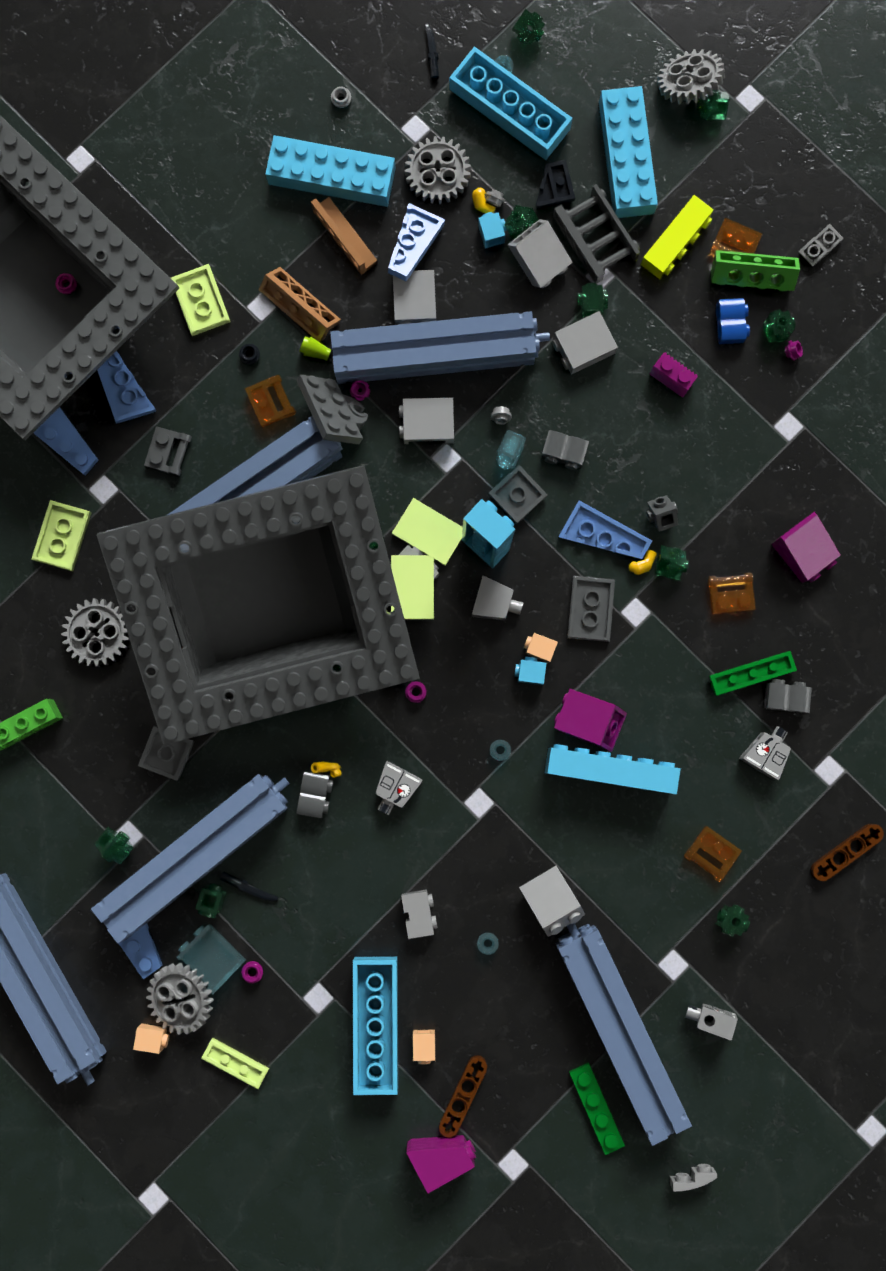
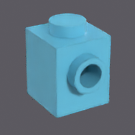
M499 212L483 214L478 220V227L484 247L489 248L505 243L504 231H507L505 220L500 219Z
M525 657V660H520V665H515L514 677H518V682L543 685L546 663L537 662L538 658Z

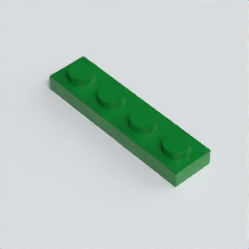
M787 651L710 675L709 679L714 695L717 696L797 671L791 651Z
M589 1062L569 1071L605 1155L624 1147V1142Z

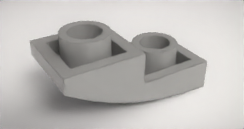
M829 224L816 237H813L799 253L813 267L844 238Z
M698 1164L697 1167H691V1176L687 1173H676V1176H670V1186L673 1192L695 1189L715 1180L717 1173L708 1164Z

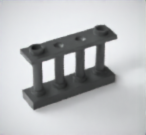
M595 184L592 188L591 198L569 211L565 210L562 205L556 207L553 218L592 280L597 284L603 280L605 269L628 255H630L633 261H636L640 253V247L635 240L631 239L607 201L605 191L599 189L597 184ZM596 204L599 206L603 213L602 215L580 228L578 226L575 227L572 222L573 217ZM608 221L614 231L592 244H586L583 235ZM619 238L625 248L603 261H597L594 257V252Z

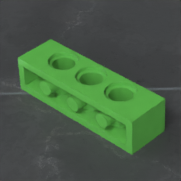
M716 250L711 269L712 283L718 285L727 284L739 287L748 286L759 289L768 288L780 291H794L800 272L799 258Z
M46 698L1 722L0 751L63 719L55 701Z

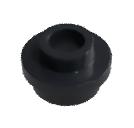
M245 344L239 351V357L243 363L251 365L259 360L260 351L254 344ZM248 352H253L251 358L246 357Z

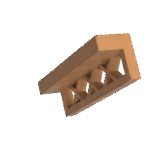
M330 197L321 203L317 199L311 201L315 215L361 275L378 263L377 259Z
M281 267L265 275L259 291L317 341H323L328 331L339 324L341 320ZM279 275L285 281L279 280L276 276ZM292 290L297 291L298 293H300V295L295 294ZM307 303L312 304L313 306H315V308L310 307ZM322 316L327 317L331 321H326Z

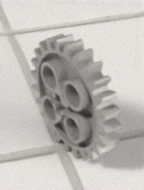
M694 49L692 54L685 51L684 56L677 54L676 60L670 58V64L664 63V69L659 70L660 75L657 76V82L661 96L664 95L665 100L670 98L671 103L678 100V104H681L683 101L689 104L690 100H694L697 103L698 98L705 100L706 94L712 96V90H719L718 85H722L725 78L724 63H722L721 58H718L717 54L712 55L711 51H708L706 54H704V49L699 53H696Z
M434 136L433 142L426 138L425 145L418 142L419 149L413 147V154H408L409 161L405 162V167L407 168L405 176H408L406 182L411 184L410 190H416V197L423 194V201L428 197L431 198L432 204L435 199H438L439 204H441L442 198L450 202L451 195L456 199L457 191L463 193V186H468L467 179H470L471 174L468 172L471 171V165L468 164L469 157H464L465 149L459 151L460 144L458 143L453 146V139L445 143V137H442L441 142H438L436 136ZM449 157L452 160L449 162H445L442 159ZM424 159L431 160V162L428 164L423 163L422 161ZM452 177L454 180L447 182L444 178ZM430 178L433 182L425 183L424 180Z
M93 598L92 604L88 600H84V607L77 604L78 611L70 609L73 616H65L69 623L62 625V627L67 629V632H63L61 635L67 637L62 643L70 645L66 651H74L72 654L73 659L80 656L79 663L83 664L87 660V666H92L94 662L96 667H100L101 661L104 665H109L108 659L116 662V654L123 656L121 648L128 649L124 642L130 641V638L126 637L128 632L122 613L119 614L121 611L119 606L114 608V603L111 601L107 605L105 599H102L99 604L98 600ZM95 613L100 614V620L97 623L92 622V616ZM114 626L116 629L115 635L109 637L107 631L110 627ZM84 628L86 635L79 639L78 632ZM95 629H98V633L100 634L98 637L95 636ZM100 642L101 650L95 653L93 646L95 643Z
M172 963L169 966L163 967L154 974V978L149 981L152 985L147 988L151 994L146 999L152 1000L148 1007L154 1008L151 1016L157 1015L156 1023L164 1022L163 1029L170 1026V1033L177 1030L178 1035L183 1032L185 1034H189L191 1031L195 1032L206 1023L205 1021L210 1018L209 1012L213 1010V1007L208 1005L214 1001L213 998L208 997L212 990H206L209 982L203 983L204 975L197 976V969L190 971L189 964L183 967L182 963L176 966ZM192 994L195 995V996H190V997L186 998L185 1000L183 999L184 997H187L188 995H192ZM174 998L177 999V1000H174V1001H172V1002H170V1003H165V1002H164V1001H171V1000L174 999Z

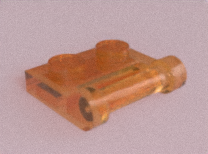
M724 218L710 252L715 253L716 250L737 252L721 245L722 241L747 253L754 254L762 233Z
M280 375L272 376L245 388L262 428L296 414L282 387ZM274 387L283 410L277 411L267 388Z
M751 572L730 577L717 578L716 576H709L712 614L752 611L756 609L753 575ZM743 583L745 585L744 590L718 592L717 586Z
M705 825L691 847L686 851L684 858L694 861L711 873L715 880L720 882L742 850ZM701 848L723 864L721 868L718 869L697 854L698 849Z

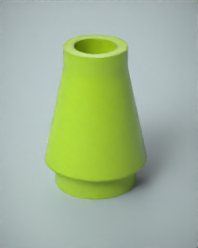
M305 336L299 352L303 353V356L327 361L331 349L313 337L308 338Z

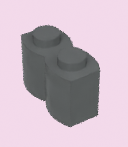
M549 430L541 457L545 458L544 461L547 463L557 464V462L565 464V467L568 469L577 470V468L582 467L589 441Z
M772 679V683H766L764 709L810 713L812 687H806L804 682H793V685H787L785 680Z
M304 771L296 814L323 818V814L328 813L329 802L326 801L327 793H331L333 787L330 775Z

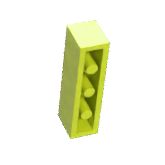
M694 195L646 253L641 265L659 279L664 274L668 276L675 267L673 264L675 260H681L687 252V245L689 243L693 245L700 236L698 233L702 227L706 229L711 223V214L714 209Z

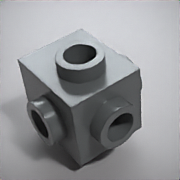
M667 495L647 502V519L649 523L653 522L659 532L679 525L677 505L675 502H671Z

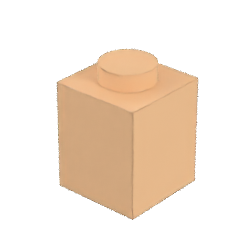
M534 633L532 637L528 636L525 642L526 655L549 663L558 642Z
M148 1024L138 1026L133 1050L159 1054L168 1045L169 1035L166 1034L167 1027L163 1029L160 1026Z
M413 1030V1061H418V1064H430L431 1061H435V1030Z

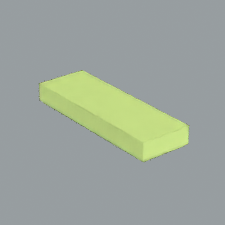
M214 1038L211 1039L201 1058L256 1089H259L269 1070L268 1067Z

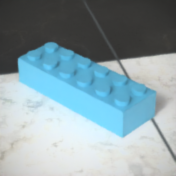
M475 46L449 77V90L545 160L548 159L571 129L572 117Z
M642 86L602 90L599 99V109L612 209L618 218L654 214L658 202Z
M274 135L265 175L269 185L388 207L396 167L395 158Z
M481 499L463 518L462 541L493 569L510 550L515 532L513 526L515 524L507 516L501 517L496 512L498 509L490 501L485 502Z
M554 744L553 748H548L544 772L546 774L677 794L681 768H675V763L659 761V764L656 765L653 764L654 760L638 758L637 761H632V756L620 754L613 758L610 757L611 753L596 751L594 755L589 754V749L575 748L574 751H569L568 746Z
M354 957L353 1095H397L398 957Z

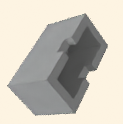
M427 890L403 893L401 895L404 913H409V919H406L408 939L434 935V929L438 927L436 915L431 916L430 907H434L432 894L428 895Z

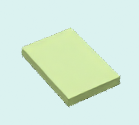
M209 264L171 277L180 288L176 295L192 336L231 322Z
M413 498L393 530L392 535L412 547L415 546L426 555H434V560L446 566L462 540L463 527Z
M50 500L31 560L73 572L92 512Z
M391 555V569L404 619L434 620V555Z

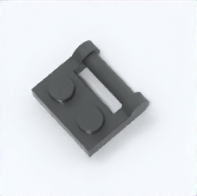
M156 426L144 466L180 476L182 471L180 467L187 445L191 443L192 436ZM175 440H179L180 443L173 465L168 466Z

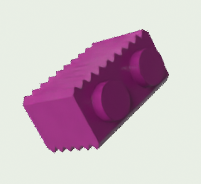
M666 352L661 355L650 372L651 376L682 398L698 377L690 369L687 370V367L680 365V362L674 360L673 357L670 358V355H667Z

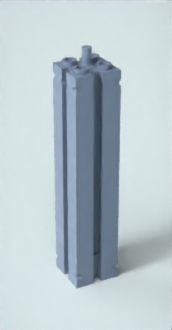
M532 311L523 312L522 314L510 313L350 329L343 332L330 331L334 373L337 384L354 383L359 380L375 381L521 366L522 364L534 365L535 358L538 357V351H540L539 342L550 341L549 332L536 334L537 319L533 318Z
M311 416L307 421L297 425L167 515L311 479L332 465L334 461L342 458L340 451L343 448L340 442L323 440L314 418Z
M258 774L108 894L101 902L92 907L91 910L100 922H103L108 928L107 931L117 943L127 940L280 814L288 809L286 806L288 800L280 791L290 783L284 777L277 784H274L268 776L265 775L263 777Z
M6 873L0 874V983L47 1067L53 1073L57 1085L62 1081H65L67 1084L81 1074L88 1086L95 1081L89 1070L103 1060L101 1056L107 1051L103 1044L100 1043L96 1031L17 891L10 884L8 875Z
M575 923L567 925L570 933L559 937V942L555 944L651 1145L653 1146L667 1139L673 1133L678 1134L692 1127L599 930L594 925L590 926L589 924L583 925L578 929Z

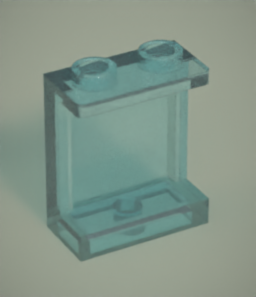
M209 924L206 927L202 925L193 934L195 939L191 943L186 941L178 949L180 954L176 958L179 961L183 960L187 965L189 964L192 970L197 969L198 976L203 974L202 980L209 982L207 990H212L211 994L213 995L246 959Z

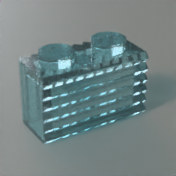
M511 430L506 431L497 450L496 461L498 466L507 470L515 468L524 448L526 437Z

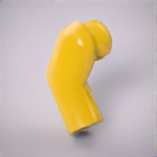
M483 188L474 190L472 199L475 209L483 213L492 212L494 214L496 207L486 203L485 190Z
M647 550L643 560L633 561L629 564V571L636 575L650 571L657 553Z
M323 761L315 762L311 765L313 773L330 771L332 778L339 777L342 774L341 766L338 763Z

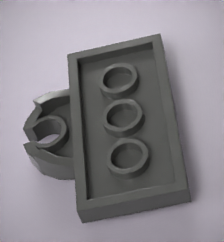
M299 375L297 383L323 440L360 444L363 437L359 430L362 429L368 418L367 413H362L365 409L363 405L352 397L343 395L336 380Z

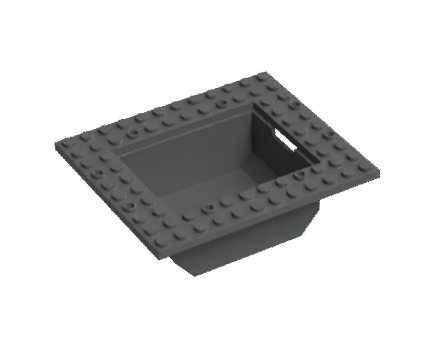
M0 115V417L26 441L180 288ZM101 254L105 255L103 259H98ZM68 273L76 279L77 287L71 294H62L57 290L55 282L60 274ZM70 282L64 283V287H68L70 285ZM115 329H120L118 334H113ZM69 374H73L71 380H67Z
M365 465L97 533L101 551L163 745L420 679ZM376 542L378 544L377 548L371 549L369 547L370 543ZM128 605H134L136 610L130 611ZM388 606H393L394 611L387 612L386 608ZM169 607H171V611H172V614H173V617H174V620H175V624H176V627H177V630H178L179 637H180V640H181V643H182L183 648H181V645H180V642H179V639H178V635H177V632H176V629H175V626H174V622H173V619H172V616H171ZM338 664L341 666V668L339 670H334L333 666ZM148 668H154L156 672L151 674L148 672ZM231 692L233 697L227 698L225 694Z

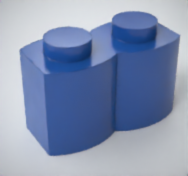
M744 298L720 299L716 303L719 344L744 343L747 337H749L750 326L746 324L745 320L749 310Z

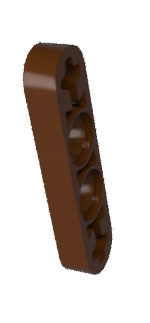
M876 824L865 825L817 860L811 866L812 876L820 881L829 880L883 839V829ZM869 829L877 831L875 833L876 838L869 837L864 840L860 837V835L862 837L870 835ZM854 840H858L861 844L858 852H853L850 848V844ZM838 852L844 856V861L839 865L833 861V856ZM830 864L832 867H834L833 870L830 867L825 869L824 876L820 874L817 875V873L819 872V866L824 868Z
M476 1055L469 1059L442 1115L439 1130L444 1137L450 1138L457 1134L485 1076L487 1063L482 1056ZM480 1061L483 1069H478L475 1077L479 1079L476 1080L473 1076L466 1075L468 1072L472 1075L474 1071L472 1063L476 1064ZM469 1080L473 1082L474 1089L470 1092H465L462 1089L464 1081ZM459 1100L464 1103L465 1107L461 1112L453 1110L452 1104L455 1101ZM451 1115L460 1118L459 1120L454 1118L452 1123L454 1129L445 1130V1125L443 1124L449 1123Z

